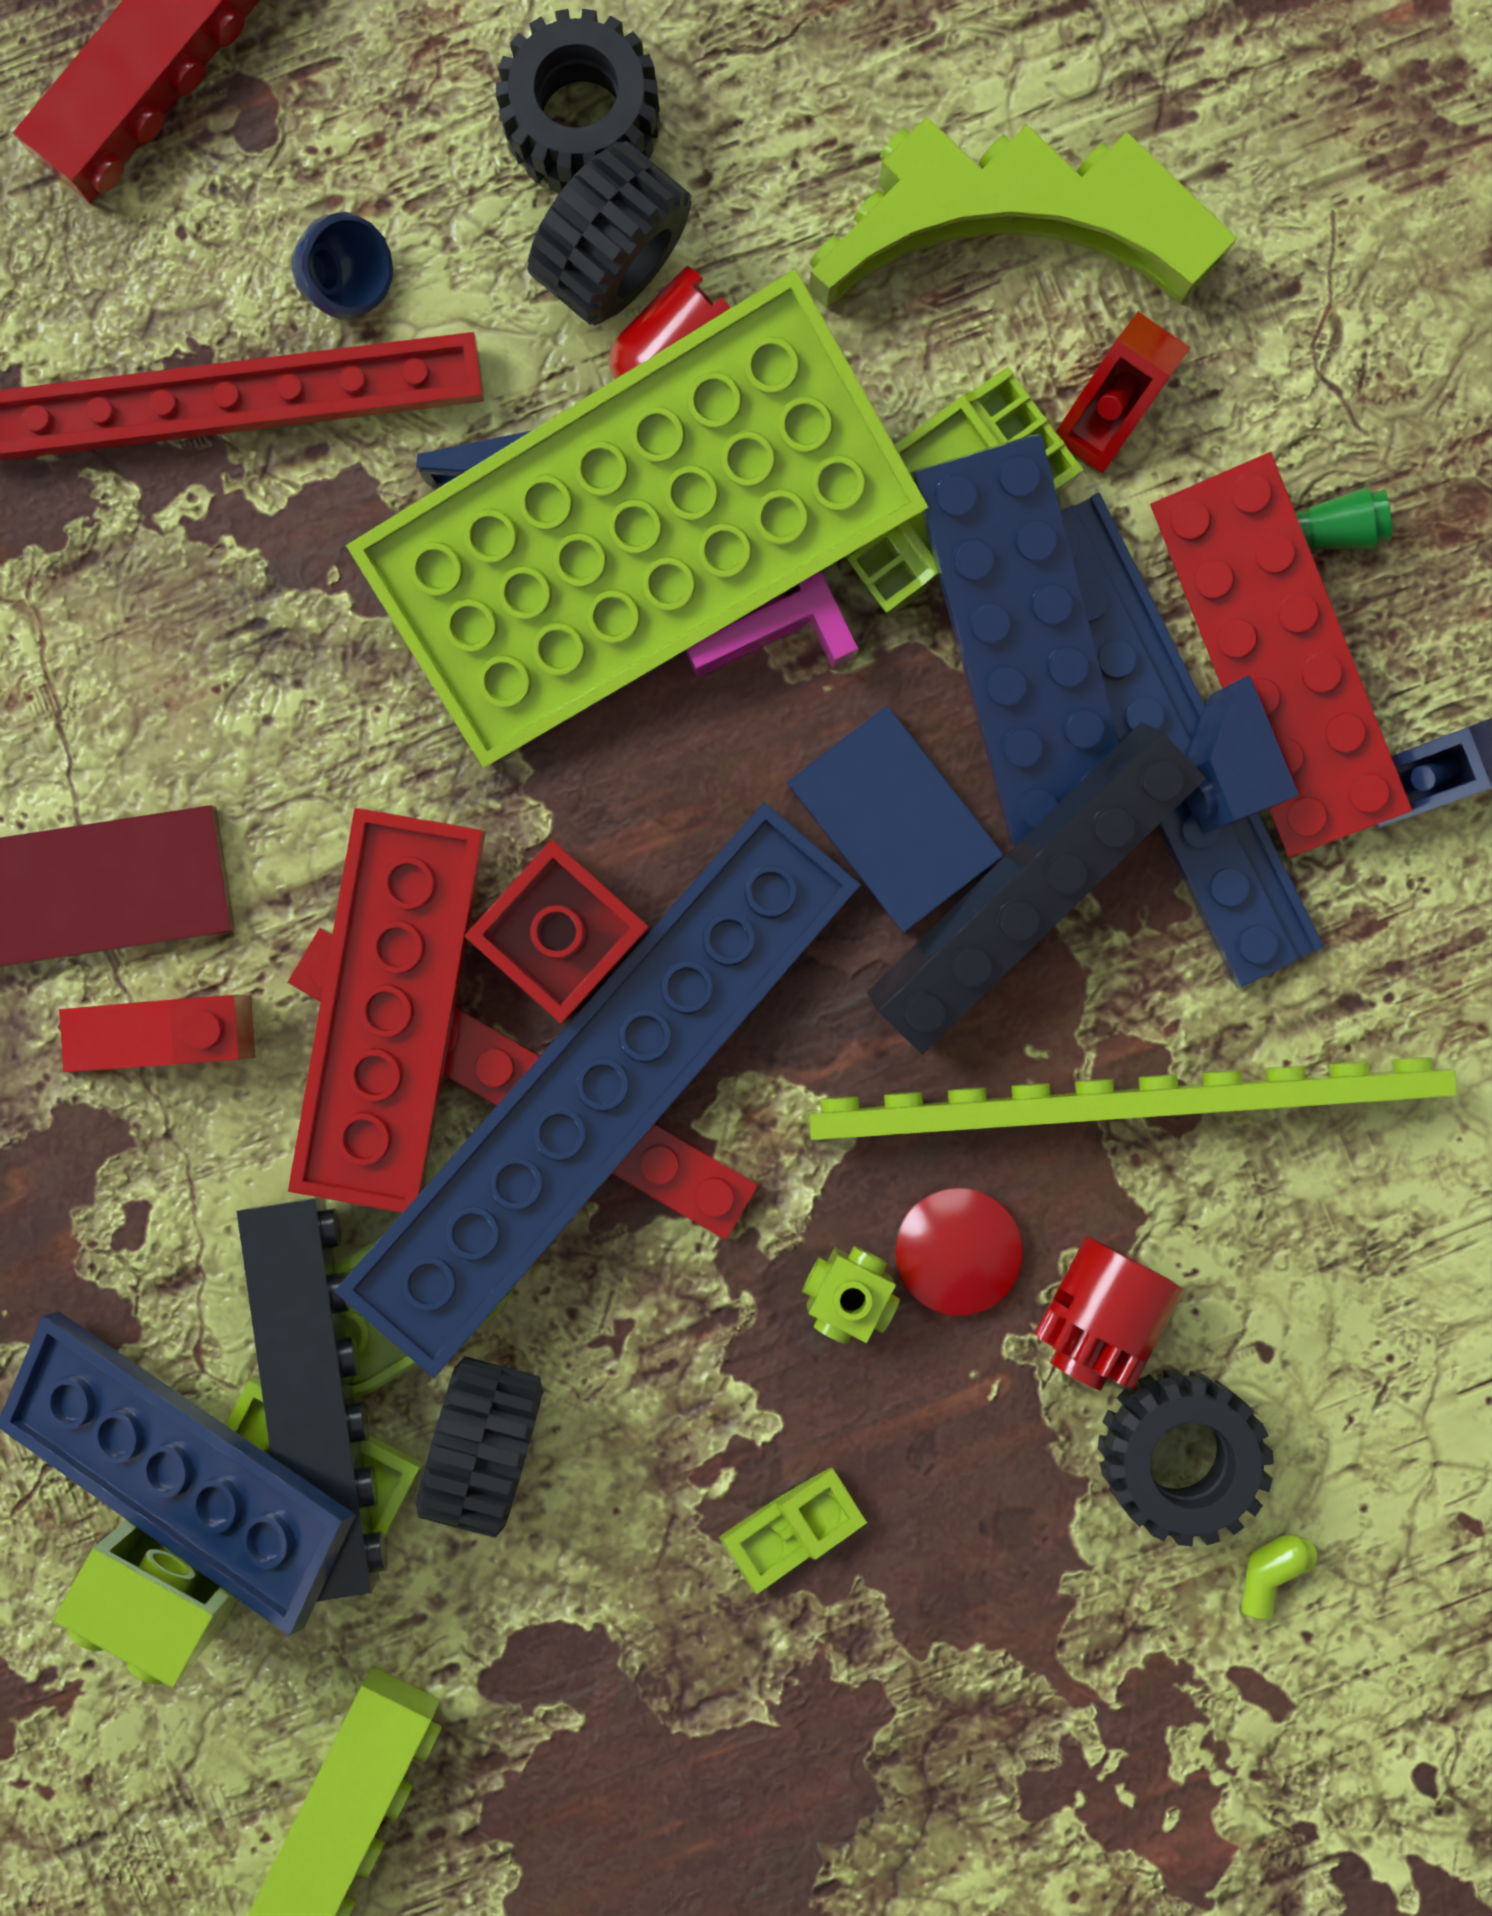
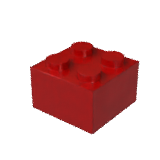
M551 839L464 937L559 1023L564 1024L570 1021L652 929Z

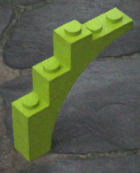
M926 116L911 132L906 127L900 129L881 151L880 158L883 161L878 186L886 195L880 190L874 192L856 212L854 220L857 224L842 240L834 235L817 250L810 261L813 269L810 274L809 292L827 309L864 277L906 254L953 239L1011 234L1053 238L1099 251L1143 274L1181 304L1224 260L1237 237L1127 131L1111 148L1104 142L1100 143L1086 157L1076 172L1026 124L1011 140L1005 135L1000 136L983 154L977 165Z

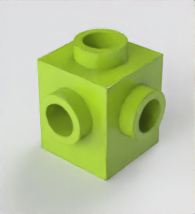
M857 1246L853 1247L850 1254L834 1247L828 1261L818 1258L802 1289L803 1293L810 1296L806 1303L808 1314L817 1318L813 1327L822 1334L848 1345L852 1336L867 1343L874 1329L883 1333L891 1322L900 1298L892 1294L896 1286L892 1276L884 1272L888 1263ZM849 1288L859 1289L865 1296L862 1306L854 1311L847 1310L840 1304L842 1293Z

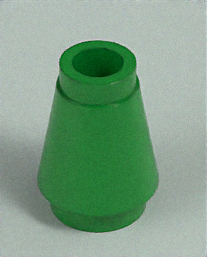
M1366 486L1309 507L1307 510L1295 512L1308 546L1312 549L1376 550L1377 543L1392 540L1391 511L1385 490L1370 492L1369 487Z

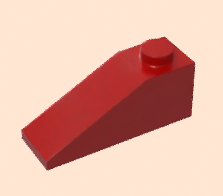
M224 995L59 1009L63 1072L256 1058L251 995Z

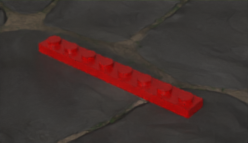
M474 332L0 390V461L484 402L477 338Z
M324 928L318 929L287 982L321 1002L332 933ZM455 1006L444 1075L497 1106L541 1055ZM656 1123L612 1172L615 1176L724 1240H727L758 1187L757 1182Z

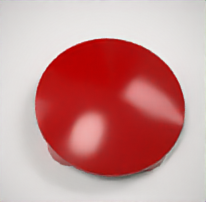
M950 1188L935 1192L911 1207L906 1212L900 1226L895 1246L897 1268L908 1291L926 1307L942 1314L955 1316L982 1312L1004 1298L1018 1277L1023 1253L1021 1236L1010 1213L992 1197L967 1188Z

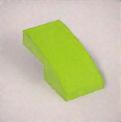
M829 1468L773 1500L718 1538L750 1589L758 1594L807 1558L818 1559L867 1524L834 1469Z

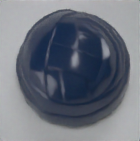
M346 211L324 215L315 219L296 242L291 260L294 284L301 296L306 298L317 309L338 319H353L370 312L385 299L392 283V257L384 236L369 221Z

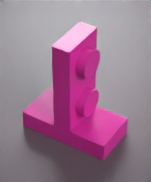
M819 571L795 585L793 588L796 593L788 597L785 592L754 609L752 614L725 626L686 649V654L698 678L810 624L832 669L855 659L858 647L822 572Z

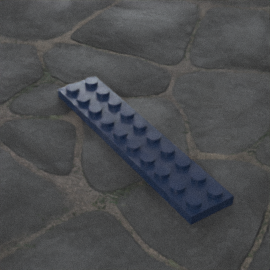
M763 802L334 1292L434 1379L861 884L767 803Z

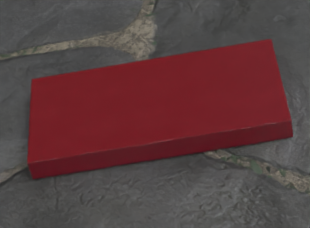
M213 805L0 837V967L235 931L217 807Z

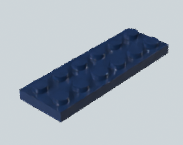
M1033 434L911 472L913 480L929 507L922 511L923 520L1009 841L1014 846L1119 744L1042 434Z
M61 1312L42 1315L0 1415V1429L288 1636L304 1629L356 1514Z

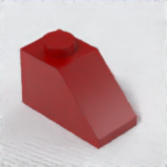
M1138 311L1116 339L1055 431L1060 439L1063 440L1068 450L1103 474L1191 347Z

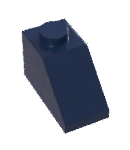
M1251 676L1238 679L1210 695L1187 758L1206 779L1185 798L1189 810L1199 819L1204 834L1299 796Z
M1492 718L1391 756L1412 811L1379 823V828L1491 789Z

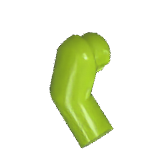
M1288 1534L1280 1536L1254 1550L1247 1564L1241 1612L1253 1618L1273 1619L1277 1587L1302 1573L1312 1571L1316 1566L1317 1551L1314 1544L1306 1538Z

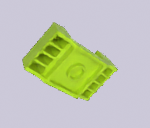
M1006 367L973 391L962 395L895 444L898 453L911 474L912 471L1033 434H1042L1057 496L1066 490L1084 470L1009 367ZM922 512L845 556L878 603L890 616L926 592L930 582L938 577Z

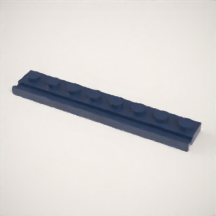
M1100 492L1096 493L1089 499L1062 510L1061 513L1119 743L1143 722L1162 731L1187 757L1205 705ZM1184 799L1157 826L1236 988H1242L1324 947L1258 813L1204 834L1199 819L1191 813L1186 799Z

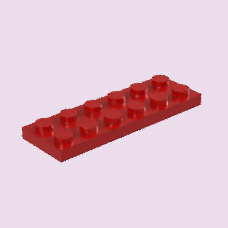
M1270 451L1151 503V509L1221 687L1224 688L1238 679L1251 676L1299 793V796L1269 808L1288 858L1411 812V805L1272 452Z
M354 807L288 1192L403 1213L424 1189L467 938L464 935L469 931L486 831Z

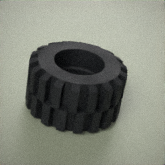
M569 9L555 11L556 22L546 25L542 16L529 23L532 35L526 38L518 33L510 42L513 58L502 56L498 68L501 82L496 83V99L511 152L518 164L525 163L529 177L539 183L547 176L550 190L559 194L588 161L618 142L623 143L627 141L647 158H650L654 151L652 138H658L660 106L658 85L655 77V67L650 54L644 55L642 41L634 31L624 37L621 21L609 16L604 24L599 23L597 11L582 9L581 18L570 19ZM575 82L598 84L607 89L616 98L613 107L604 118L592 125L580 128L566 127L552 121L544 114V109L548 100L557 90Z
M618 142L588 161L572 177L552 203L539 225L532 242L528 257V273L589 325L601 324L620 313L633 302L662 268L685 228L691 208V195L630 142Z
M464 1356L454 1367L421 1479L416 1499L418 1518L496 1538L504 1529L517 1491L542 1398L543 1389L540 1376Z
M1177 1369L1163 1370V1379L1155 1380L1150 1374L1138 1379L1141 1389L1131 1394L1125 1388L1116 1397L1122 1403L1118 1412L1115 1413L1108 1409L1102 1421L1107 1426L1108 1433L1107 1435H1099L1098 1450L1104 1456V1461L1099 1462L1102 1476L1110 1486L1109 1490L1127 1515L1139 1527L1143 1525L1151 1536L1164 1542L1169 1535L1179 1546L1193 1547L1194 1536H1199L1206 1545L1221 1542L1218 1530L1225 1527L1234 1536L1245 1528L1238 1518L1246 1510L1256 1517L1263 1507L1255 1498L1258 1489L1270 1492L1273 1478L1264 1471V1465L1274 1464L1273 1450L1263 1442V1439L1269 1436L1263 1423L1253 1415L1254 1410L1245 1401L1219 1381L1215 1380L1214 1382L1202 1373L1190 1370L1189 1376H1184ZM1186 1423H1200L1209 1426L1215 1434L1217 1450L1214 1463L1206 1476L1197 1483L1184 1488H1167L1158 1485L1152 1478L1151 1458L1160 1438L1170 1429Z

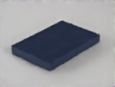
M888 705L787 782L790 790L901 933L912 927L1003 856L997 845Z

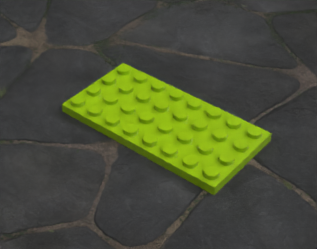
M795 268L350 542L346 547L481 766L485 768L929 507Z

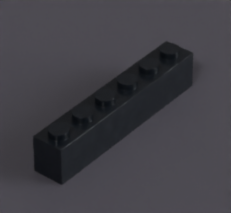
M1141 722L867 991L876 1010L923 1055L1187 798L1206 777L1162 731Z
M319 1197L238 1210L236 1212L271 1457L356 1514L317 1602L371 1593L380 1579L379 1572L387 1571L388 1558L383 1532H373L370 1507L378 1505V1485L373 1466L364 1467L360 1442L368 1441L369 1423L365 1403L363 1401H354L351 1377L359 1376V1353L355 1338H345L342 1312L350 1311L351 1306L334 1292L347 1277L345 1272L336 1273L333 1248L341 1246V1227L336 1208L327 1209L326 1199Z

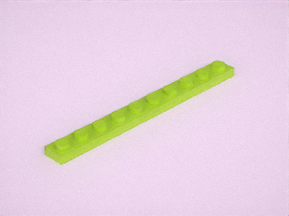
M1432 1057L1393 1059V1071L1369 1073L1368 1061L1329 1064L1330 1075L1312 1077L1305 1076V1066H1282L1265 1068L1266 1080L1242 1081L1241 1070L1202 1072L1203 1084L1178 1086L1176 1074L1138 1077L1139 1088L1114 1090L1113 1079L1075 1081L1076 1093L1050 1094V1083L1012 1085V1097L987 1099L986 1088L948 1090V1102L923 1103L922 1092L884 1094L885 1106L860 1108L858 1096L831 1097L820 1099L821 1110L807 1111L808 1127L811 1140L1448 1097L1457 1096L1456 1072L1450 1069L1433 1068Z

